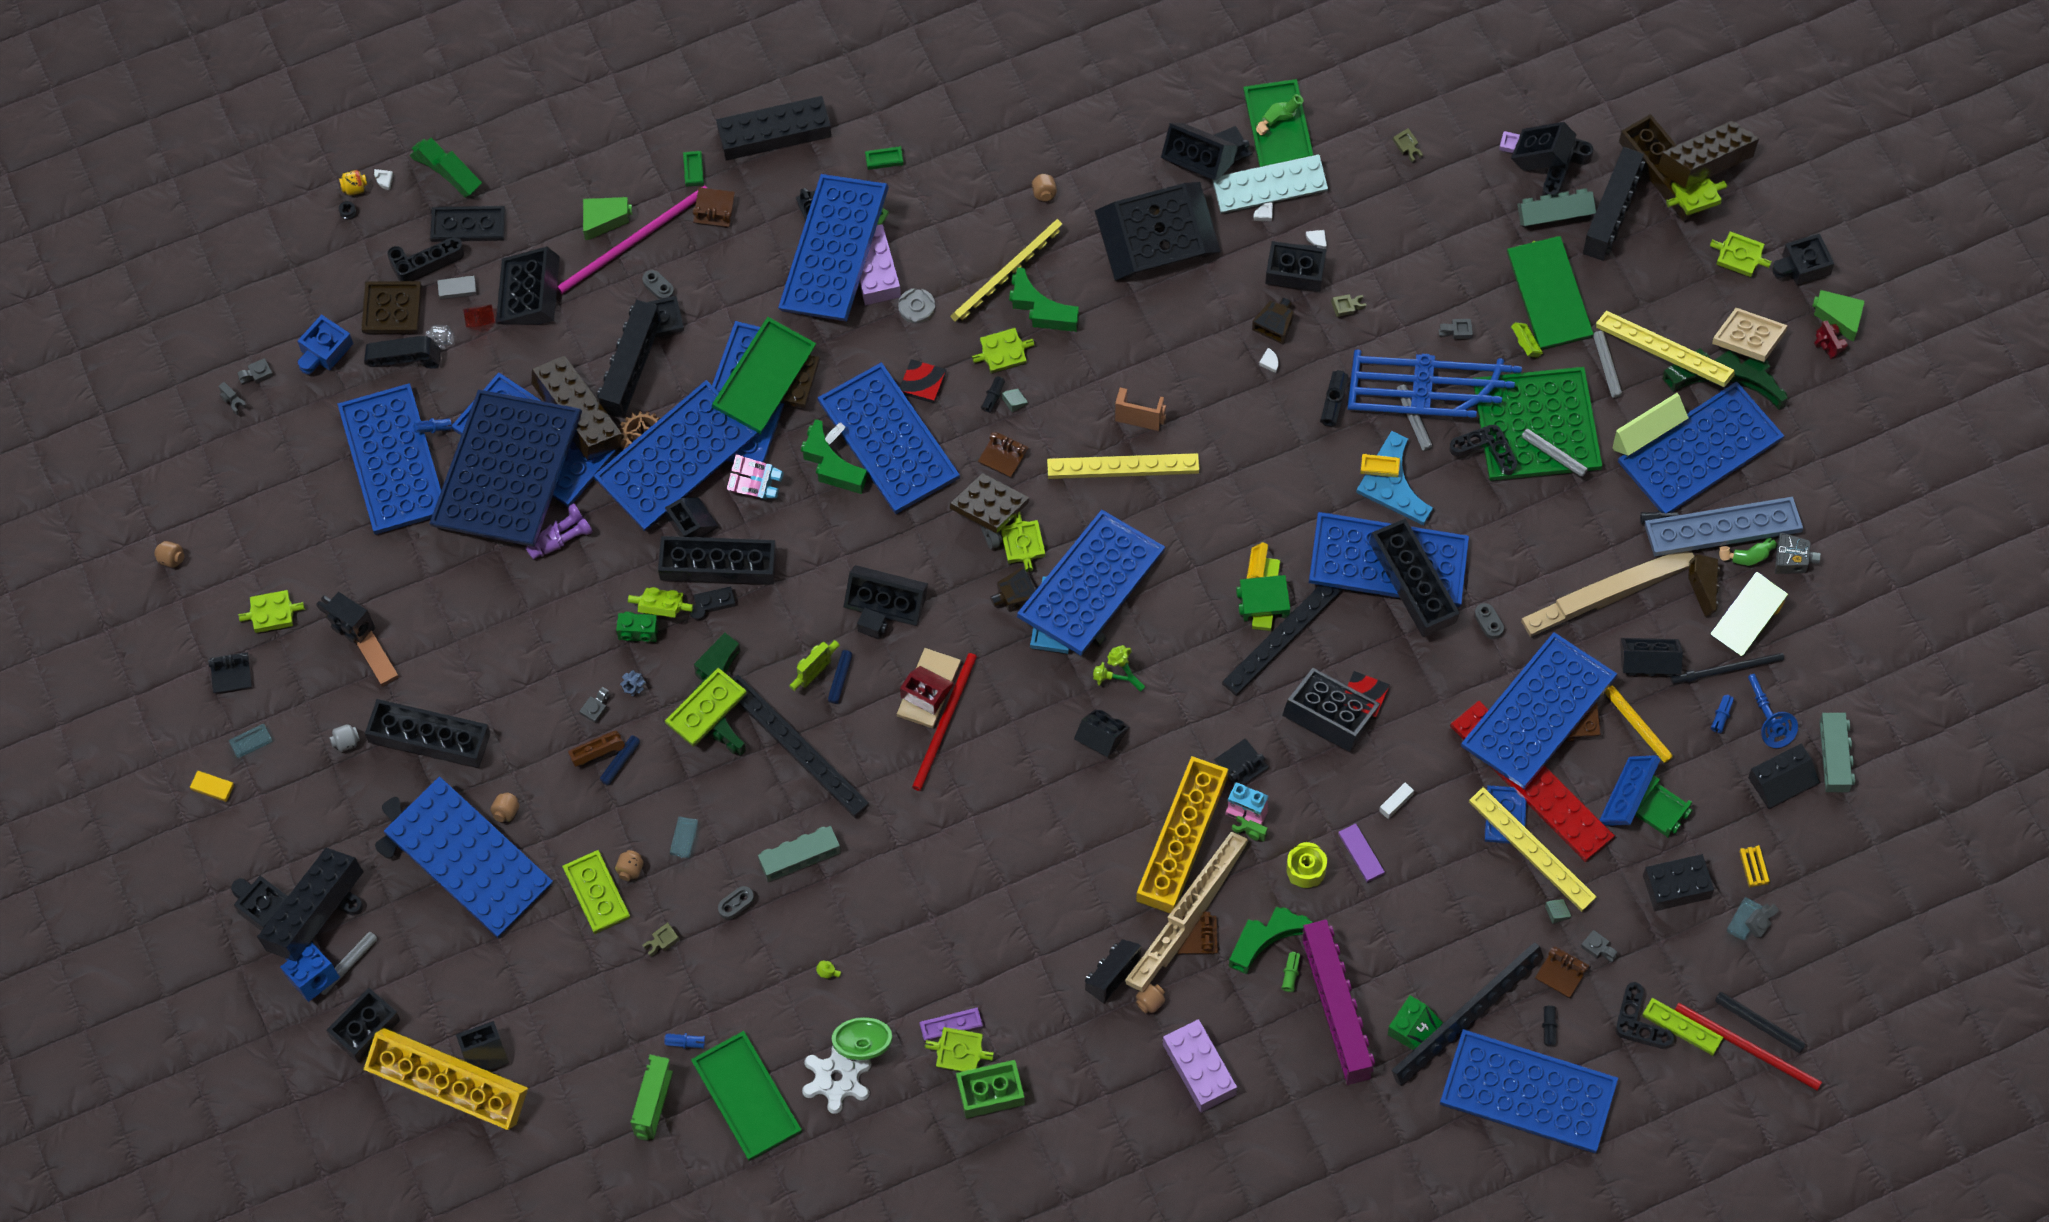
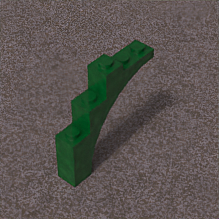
M1701 348L1695 351L1705 357L1710 358V356L1706 352L1704 353ZM1729 350L1714 360L1734 369L1735 375L1729 381L1730 383L1737 381L1741 386L1758 392L1778 410L1785 407L1788 399L1787 394L1782 388L1778 387L1775 379L1768 375L1771 366L1767 359L1763 362L1751 357L1741 364L1739 358ZM1675 364L1665 369L1662 377L1673 393L1689 385L1711 382Z
M724 633L694 663L695 675L702 680L696 689L717 668L726 674L733 660L741 652L739 643L728 634ZM725 717L704 736L707 739L712 735L716 741H722L733 754L736 752L742 756L746 751L745 743L732 731Z

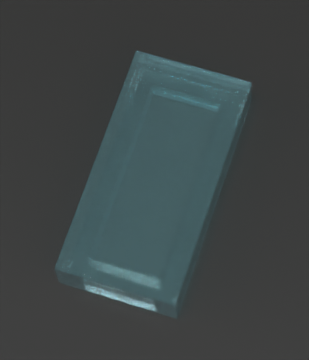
M264 724L229 740L237 759L273 742Z
M678 817L670 855L690 858L698 820Z
M1744 897L1727 928V932L1745 940L1750 931L1745 924L1746 920L1755 909H1762L1763 906Z

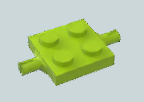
M1710 178L1688 188H1684L1674 182L1672 183V189L1676 197L1666 200V204L1668 207L1679 204L1684 209L1686 215H1690L1720 205L1721 198L1717 191L1726 189L1727 185L1725 181L1714 184Z
M1729 232L1727 239L1723 243L1712 239L1710 247L1720 250V256L1716 265L1752 277L1758 265L1769 268L1772 262L1761 258L1765 244L1733 232Z
M1016 328L980 338L982 353L972 356L973 363L985 360L991 373L1027 363L1024 349L1035 346L1034 341L1030 339L1022 342L1018 337Z
M1021 512L1014 516L1015 523L1004 526L1001 529V535L1008 564L1024 562L1025 571L1029 572V569L1030 571L1033 570L1031 560L1045 557V550L1038 520L1022 521Z
M651 587L646 588L640 597L628 596V603L638 604V612L675 618L681 610L693 611V604L682 603L684 593H679L675 590L665 591Z
M288 590L250 597V612L238 615L240 622L251 620L255 633L293 626V612L305 610L303 602L292 604Z
M834 640L829 646L825 642H822L819 646L816 645L811 650L810 655L798 663V676L789 685L793 691H796L800 685L806 688L831 663V655L840 647L839 643Z
M943 1027L942 1036L938 1042L926 1040L927 1045H925V1049L937 1050V1068L959 1072L976 1069L980 1059L992 1061L994 1052L982 1051L983 1034Z

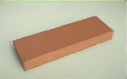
M372 631L361 643L355 641L382 687L399 678Z

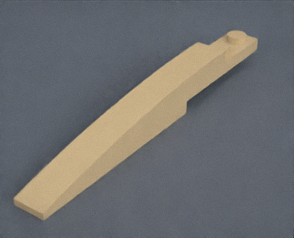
M1692 551L1668 554L1559 598L1555 604L1522 618L1521 622L1529 636L1532 637L1594 608L1597 610L1689 569V561L1694 555Z
M1233 832L1228 835L1169 914L1168 923L1125 980L1126 985L1143 992L1162 966L1166 967L1227 878L1248 842L1247 838Z

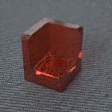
M492 304L463 309L466 327H478L495 322Z

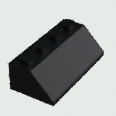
M1169 123L1161 158L1210 179L1218 180L1233 164L1238 145L1185 123Z
M855 565L849 573L843 607L860 612L867 608L886 615L887 619L917 626L925 603L928 583Z

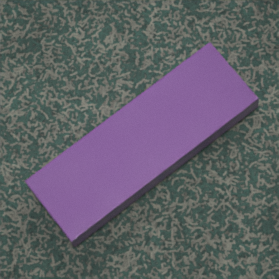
M1356 824L1338 832L1339 837L1367 883L1384 875L1383 868Z
M978 1007L919 1022L924 1043H926V1040L940 1039L943 1027L963 1031L983 1028Z

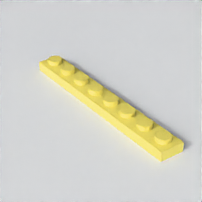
M1058 219L1055 220L950 317L955 322L959 318L963 320L970 314L968 310L972 306L974 308L978 307L983 302L981 298L985 294L989 297L996 290L994 287L996 284L1002 285L1009 278L1007 274L1011 271L1015 273L1017 267H1022L1020 263L1023 260L1027 262L1035 255L1033 251L1036 248L1039 250L1047 244L1046 239L1049 236L1054 238L1060 232L1058 228L1062 223Z
M1608 311L1596 323V328L1720 386L1725 387L1735 375L1734 369Z
M1198 453L1047 459L1048 479L1199 474Z
M1484 787L1469 800V803L1581 912L1596 899V896Z

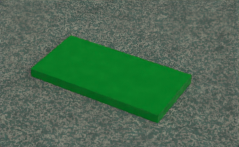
M1297 79L1243 87L1259 167L1313 156L1302 104L1296 109L1294 117L1288 120L1277 121L1270 127L1267 126L1269 130L1262 136L1256 131V127L1262 121V117L1273 104L1289 102L1295 94L1300 95Z
M1561 236L1508 248L1507 255L1540 349H1548L1593 338L1594 334Z
M767 316L712 403V408L761 434L816 347V343Z
M744 1031L691 1059L693 1066L748 1161L802 1133L800 1126Z

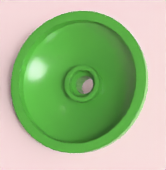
M873 1018L848 1020L839 1025L832 1035V1045L835 1051L852 1060L876 1058L888 1050L892 1043L890 1028L884 1022Z

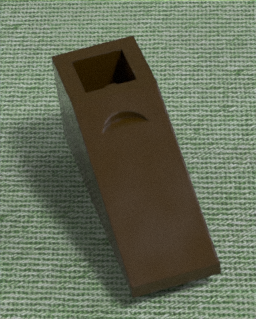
M1696 554L1689 561L1688 579L1704 616L1708 618L1718 608L1716 595L1719 590L1717 577L1720 567L1718 566L1717 558Z

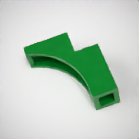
M432 138L428 140L423 139L411 148L413 152L409 156L414 161L421 162L435 170L451 183L464 198L469 196L482 183L453 151L446 153Z
M1017 267L1016 274L1012 276L1014 290H1010L1009 301H1012L1013 309L1030 310L1029 320H1032V327L1077 332L1079 307L1060 304L1046 298L1032 286L1026 275L1025 268Z
M815 419L814 424L809 426L807 432L808 439L803 442L801 447L804 460L818 463L816 474H818L819 482L862 494L868 479L867 469L854 466L836 455L825 440L823 422Z
M1284 907L1275 908L1267 927L1258 920L1252 921L1248 919L1229 959V967L1247 974L1256 957L1266 947L1280 939L1302 935L1303 925L1313 922L1308 917L1295 915Z

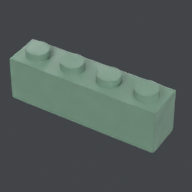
M1587 188L1578 189L1575 194H1569V191L1558 193V197L1551 198V194L1540 196V200L1533 201V198L1522 199L1523 203H1517L1520 225L1522 226L1596 213L1593 191H1587Z
M1822 713L1819 722L1825 792H1849L1851 786L1855 784V775L1851 774L1853 756L1849 754L1852 741L1851 738H1848L1847 732L1850 731V721L1846 720V713Z
M829 826L818 828L809 835L803 834L792 842H783L777 848L766 849L758 855V859L767 881L771 882L838 855L841 851L832 827Z

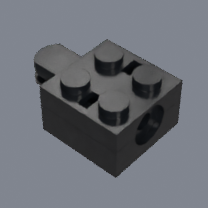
M1819 233L1786 243L1782 254L1784 258L1774 262L1772 272L1777 278L1792 275L1796 285L1831 275L1834 262Z
M337 592L332 599L323 595L321 601L316 603L317 608L327 615L326 618L330 621L331 628L337 633L342 632L345 634V637L353 643L355 641L361 643L370 631L373 632L376 628L368 610L340 592Z
M259 876L253 884H250L243 878H239L231 886L233 895L238 898L234 904L238 914L260 931H262L288 897L262 876Z

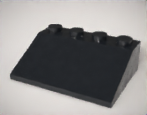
M548 246L502 258L496 323L498 325H540L554 321L560 256Z
M1312 668L1288 698L1282 716L1350 752L1359 741L1380 703ZM1345 690L1373 704V708L1344 693ZM1363 708L1369 710L1370 712L1367 714L1361 711Z

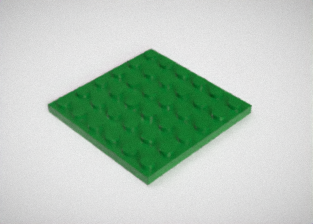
M1584 367L1500 375L1498 380L1515 382L1514 388L1495 387L1488 394L1492 397H1502V403L1480 402L1476 404L1480 428L1489 425L1500 427L1517 461L1515 473L1504 475L1500 471L1489 447H1485L1484 453L1489 481L1573 472L1522 438V434L1526 429L1531 430L1585 466L1587 471L1602 470V461ZM1492 376L1476 377L1473 379L1491 380ZM1473 386L1474 394L1478 395L1484 387ZM1490 432L1489 435H1493V437H1494V439H1495V441H1494V443H1495V442H1496V434H1493V432ZM1498 446L1495 449L1500 454L1506 451L1502 446ZM1506 457V458H1505V466H1508L1509 468H1511L1512 465H1509V464L1507 463V461H1506L1507 457Z

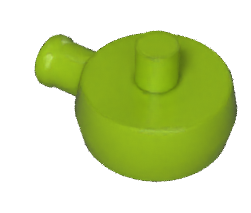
M821 961L816 967V972L822 978L840 977L841 971L835 970V967L829 961Z

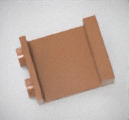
M1120 387L1115 403V421L1159 431L1160 425H1164L1166 419L1167 405H1164V397H1160L1157 409L1127 403V389Z

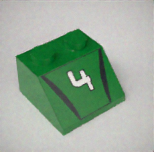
M1409 995L1389 1025L1387 1035L1414 1050L1436 1031L1443 1022L1426 1004Z

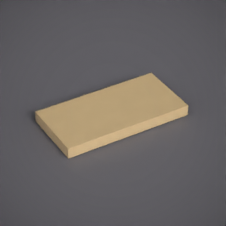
M924 648L917 667L922 666L953 682L961 660ZM903 699L898 709L897 717L933 729L944 701L935 715Z

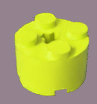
M1305 842L1298 844L1288 854L1286 870L1290 882L1302 888L1320 885L1326 874V854L1314 843Z

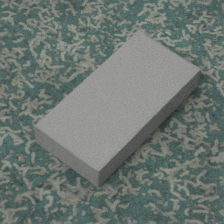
M474 276L437 280L440 299L477 295Z

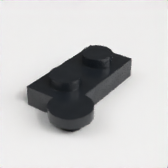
M731 586L694 594L696 605L693 606V611L690 612V615L693 619L700 620L705 616V611L713 612L735 607Z

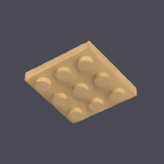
M1735 308L1713 337L1712 344L1765 362L1786 333L1788 325Z

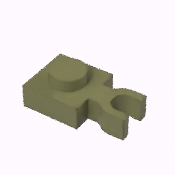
M1409 128L1393 137L1392 140L1401 153L1408 152L1412 163L1415 161L1413 154H1417L1419 158L1423 156L1422 152L1415 148L1418 145V141Z
M1349 294L1333 297L1331 300L1337 317L1354 314L1355 309L1362 310L1366 307V303H1358V301H1362L1363 295L1351 299Z
M666 923L652 934L655 939L643 944V947L647 949L653 946L652 950L648 952L652 957L658 952L659 948L666 951L678 942L680 938L671 925Z

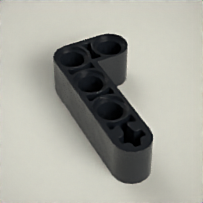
M1575 138L1566 164L1550 167L1543 185L1542 196L1551 194V198L1558 197L1571 162L1581 165H1587L1591 162L1594 149L1591 143Z
M452 237L409 257L406 256L404 250L399 246L391 247L387 255L399 281H414L462 259L464 250L461 240Z
M428 336L368 343L365 347L364 364L369 367H379L419 361L424 367L435 369L439 367L441 348Z

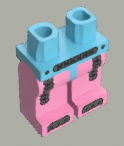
M736 454L732 471L751 478L731 473L727 490L765 500L767 498L776 499L779 489L771 487L772 480L781 482L784 472L776 469L773 465Z
M1235 783L1228 798V808L1225 815L1236 819L1237 816L1244 817L1246 813L1245 820H1252L1262 825L1268 813V796L1240 783Z

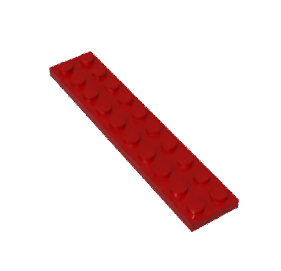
M1478 701L1454 720L1450 727L1464 740L1488 712V709ZM1543 766L1525 789L1493 769L1510 787L1515 788L1521 797L1525 798L1526 803L1585 862L1614 839L1615 835L1545 766Z

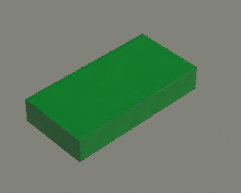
M901 146L865 151L867 170L904 165Z
M683 152L685 186L704 185L702 152Z

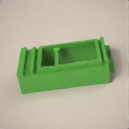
M654 1055L649 1056L650 1065H647L630 1122L634 1135L641 1140L654 1139L673 1074V1071L667 1070L670 1061L668 1058Z

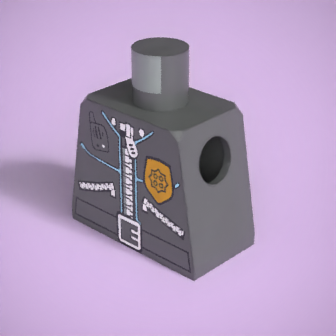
M1780 533L1777 541L1775 574L1805 573L1809 563L1819 564L1821 553L1810 552L1809 540Z

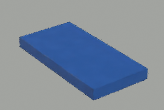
M1657 755L1632 756L1628 758L1601 815L1600 821L1604 825H1631L1661 760Z

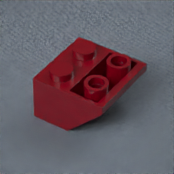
M919 666L909 673L900 687V694L902 699L935 715L954 683Z

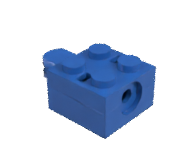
M321 314L298 340L300 350L304 353L298 360L302 373L311 374L320 364L330 371L353 345L350 333Z
M313 943L306 947L296 962L286 959L287 962L280 966L289 982L308 1002L340 978L332 963Z

